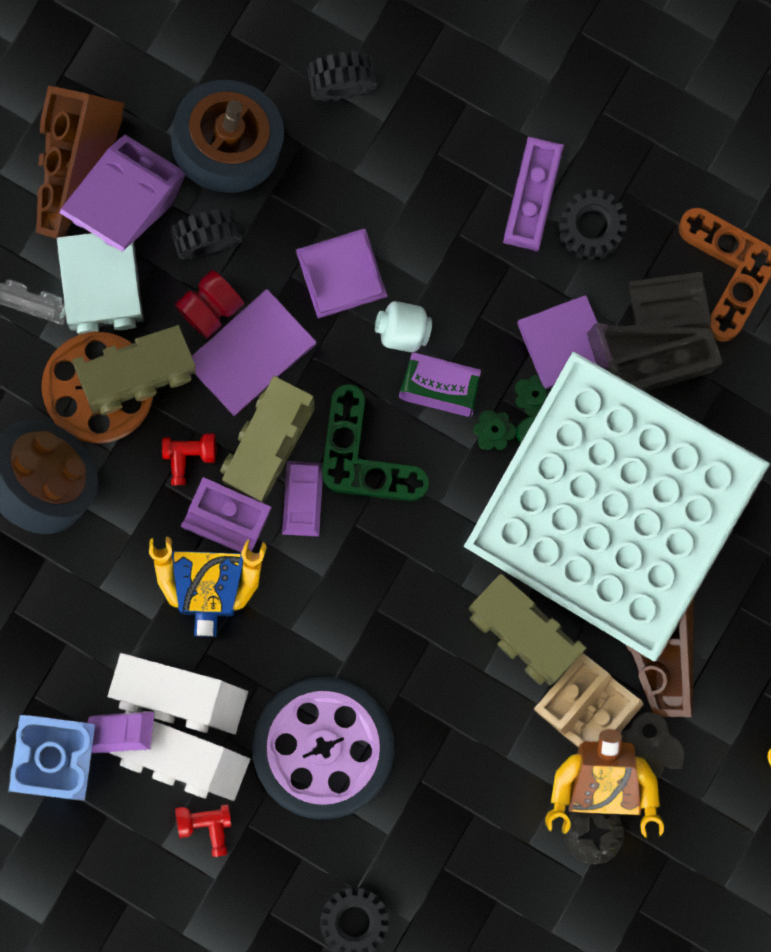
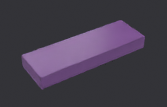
M528 137L503 243L539 251L563 144Z

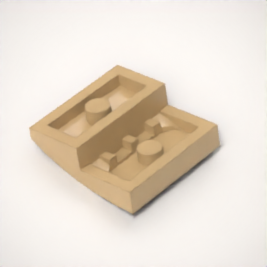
M582 653L537 704L534 710L579 748L580 744L584 741L598 742L599 733L602 730L613 729L620 733L644 704L638 697L614 680L607 671Z

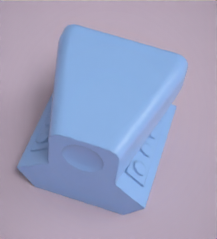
M20 715L16 732L13 766L10 772L9 791L85 801L95 724Z

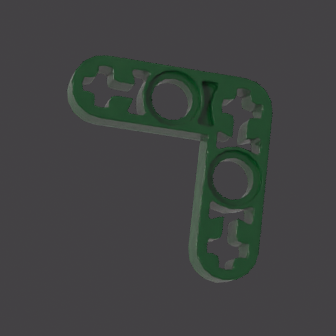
M351 384L338 387L332 396L322 468V477L325 485L330 490L340 493L403 501H417L423 498L429 487V478L421 468L358 459L365 408L364 395L357 386ZM346 393L353 394V400L359 401L358 405L351 407L350 420L358 419L357 424L349 421L334 422L335 416L343 419V404L337 402L338 399H345ZM346 428L353 433L354 442L351 446L340 448L334 444L333 435L339 429ZM330 452L340 456L353 455L352 461L344 458V472L350 473L349 478H343L341 484H335L334 477L328 476L329 471H335L337 466V457L330 458ZM372 469L381 470L386 476V483L380 489L369 488L365 483V476ZM391 471L399 472L397 480H408L410 474L417 475V481L423 483V487H417L415 493H408L407 486L396 484L397 492H390L389 489L392 484Z

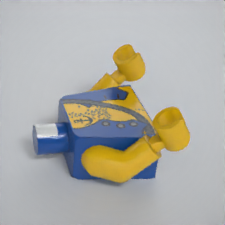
M166 536V548L159 550L154 547L153 538L150 540L149 554L154 559L158 585L171 606L179 608L181 614L195 615L194 636L217 637L218 616H234L235 610L245 607L258 588L261 561L267 549L265 543H262L260 553H253L248 548L250 540H247L241 554L172 551V540L168 536Z

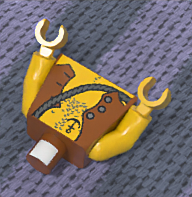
M605 729L599 733L598 742H582L577 754L571 755L558 768L555 773L551 803H554V810H551L545 817V824L550 831L552 830V821L557 817L564 819L562 825L563 834L569 831L570 820L565 814V806L567 805L568 812L641 815V809H645V816L641 820L642 834L646 837V823L655 821L659 824L660 836L662 835L664 830L663 821L656 812V808L660 807L656 775L644 758L635 756V746L633 744L621 743L622 736L618 731Z

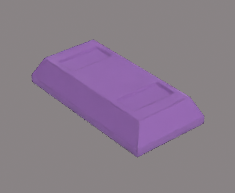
M287 461L282 535L319 537L323 463Z
M154 712L90 716L88 723L95 724L91 753L151 750Z

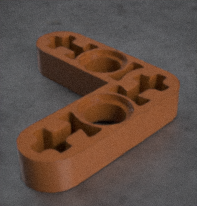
M692 208L686 211L680 220L679 233L681 237L691 245L736 269L707 323L708 331L712 337L719 341H730L742 329L771 277V246L704 209ZM696 218H699L703 221L701 227L708 232H711L713 226L719 228L714 234L711 244L705 241L709 234L702 230H698L696 234L689 231L691 225L686 221L694 222ZM729 234L735 237L738 242L737 250L732 253L723 252L718 246L720 236ZM762 253L767 256L765 262L769 267L763 265L755 278L748 275L755 264V260L751 258V255L758 257ZM755 279L761 280V284H759ZM738 283H745L750 286L753 293L751 300L747 302L738 301L733 295V287ZM724 301H726L730 306L724 305ZM730 307L737 309L730 321L734 330L728 328L725 332L718 329L720 323L716 320V317L723 319ZM738 310L744 311V314L741 315Z

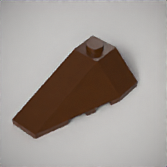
M48 85L40 120V133L46 135L45 153L39 154V166L44 167L45 171L44 184L38 189L36 233L56 239L65 236L72 220L62 215L60 210L108 148L115 143L118 130L122 124V113L125 103Z
M694 597L657 661L649 659L626 645L628 651H631L639 671L638 677L654 717H692Z

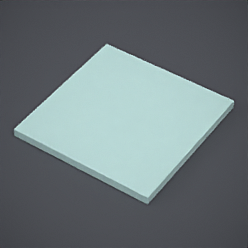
M572 352L464 547L649 659L657 661L770 463L578 353Z

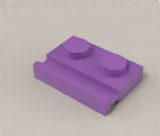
M203 477L181 527L240 554L245 542L250 540L248 548L252 552L272 508Z

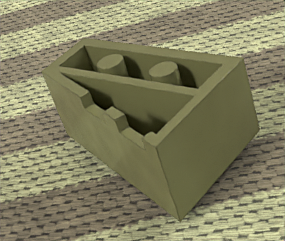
M500 574L470 605L469 610L473 613L470 620L485 634L491 630L501 640L497 645L510 658L514 659L518 655L528 665L524 670L535 682L541 685L545 681L551 686L583 653L586 647L579 641L574 643L560 630V624L553 618L549 619L529 597Z

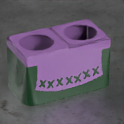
M412 352L399 392V398L419 405L469 417L470 411L474 410L481 370Z

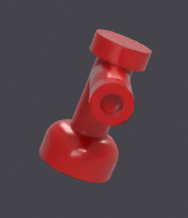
M215 433L202 435L200 441H172L171 437H163V459H171L173 476L171 478V485H186V478H184L186 456H200L205 463H216L217 441Z
M228 804L221 805V809L192 814L186 807L175 808L179 838L191 836L194 828L208 826L213 846L211 849L212 856L227 855L224 828L231 827Z

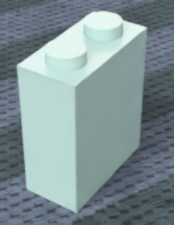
M93 233L57 238L66 319L71 331H77V334L80 335L89 332H99V328L114 326L115 330H128L135 328L136 323L144 322L134 242L121 252L117 248L107 245Z

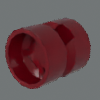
M214 270L209 271L200 280L198 293L188 291L174 304L187 322L205 339H208L222 326L221 316H233L245 305L237 292Z

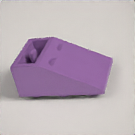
M124 135L108 148L61 208L60 213L72 220L75 225L85 228L101 238L107 245L123 252L173 205L185 173L158 154Z

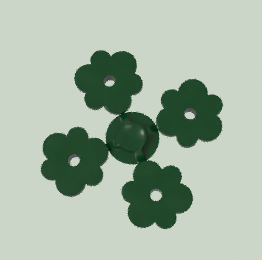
M538 375L531 376L529 381L526 379L518 381L515 385V393L518 395L515 404L520 409L525 408L526 414L530 417L523 419L516 430L515 426L508 422L509 417L506 413L500 412L496 415L491 410L483 411L479 417L480 423L475 424L473 428L474 434L479 436V447L486 451L494 447L497 450H504L507 446V441L512 440L515 435L521 444L552 388L545 390ZM532 393H537L538 397H533ZM491 428H497L498 432H492Z

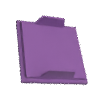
M365 228L296 250L317 318L387 297Z

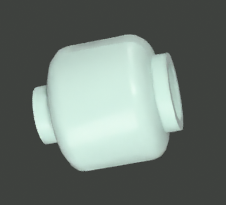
M398 301L391 302L385 312L379 311L375 323V332L381 333V341L385 347L411 353L416 352L421 345H427L432 328V319L427 317L426 310L423 307Z

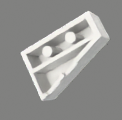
M120 653L107 697L120 701L119 708L129 712H141L142 708L152 710L154 718L174 724L176 717L187 720L185 727L207 733L209 727L236 735L248 691L221 680Z
M153 721L151 750L109 752L122 758L120 762L122 767L141 773L142 768L146 767L154 770L153 779L173 786L175 779L187 783L184 790L205 799L208 792L232 801L236 798L250 762V758Z

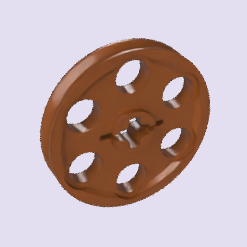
M89 332L67 340L52 354L42 377V397L45 407L56 425L65 429L80 441L108 443L127 436L142 423L149 412L153 396L142 400L140 409L133 414L125 413L119 409L105 415L110 420L108 430L101 434L92 432L89 428V421L93 416L101 414V412L92 413L83 389H77L82 388L76 372L72 379L62 381L56 378L55 368L61 362L67 361L73 364L71 359L83 356L85 362L90 361L86 356V349L93 342H101L106 348L115 346L116 350L132 343L115 334ZM63 398L74 399L77 403V410L70 417H62L56 411L57 403Z

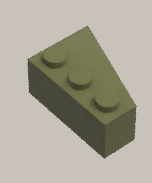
M179 325L137 338L135 340L136 343L116 350L115 346L103 350V356L88 362L84 361L83 356L71 359L93 414L99 411L101 415L113 413L122 408L121 403L134 397L136 401H142L156 395V389L170 383L171 388L183 385L192 379L190 375L196 373V366Z
M274 375L267 389L263 390L256 403L255 408L257 410L251 422L247 421L239 434L238 441H240V444L235 454L229 453L220 470V473L224 474L222 481L225 486L261 503H265L315 410L314 397Z

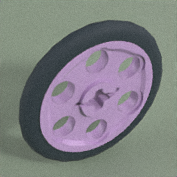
M311 677L295 682L280 691L265 706L257 721L252 741L253 762L258 778L267 793L283 808L299 816L316 820L337 819L353 814L369 804L382 790L390 775L395 755L393 731L389 718L379 702L365 689L350 681L334 677ZM304 703H312L318 708L319 716L313 724H303L298 720L297 710ZM343 706L352 708L356 713L355 723L348 728L338 726L334 720L336 710ZM286 733L293 735L297 741L296 750L290 755L278 753L275 748L276 739ZM323 737L326 742L331 740L334 742L344 738L343 741L334 744V747L330 749L331 756L324 759L322 754H313L303 758V755L312 752L317 747L316 740ZM356 741H366L372 748L371 757L365 762H357L350 755V748ZM298 768L308 769L313 776V781L307 789L298 790L291 783V775ZM342 771L350 778V786L344 793H335L329 788L328 779L334 772Z

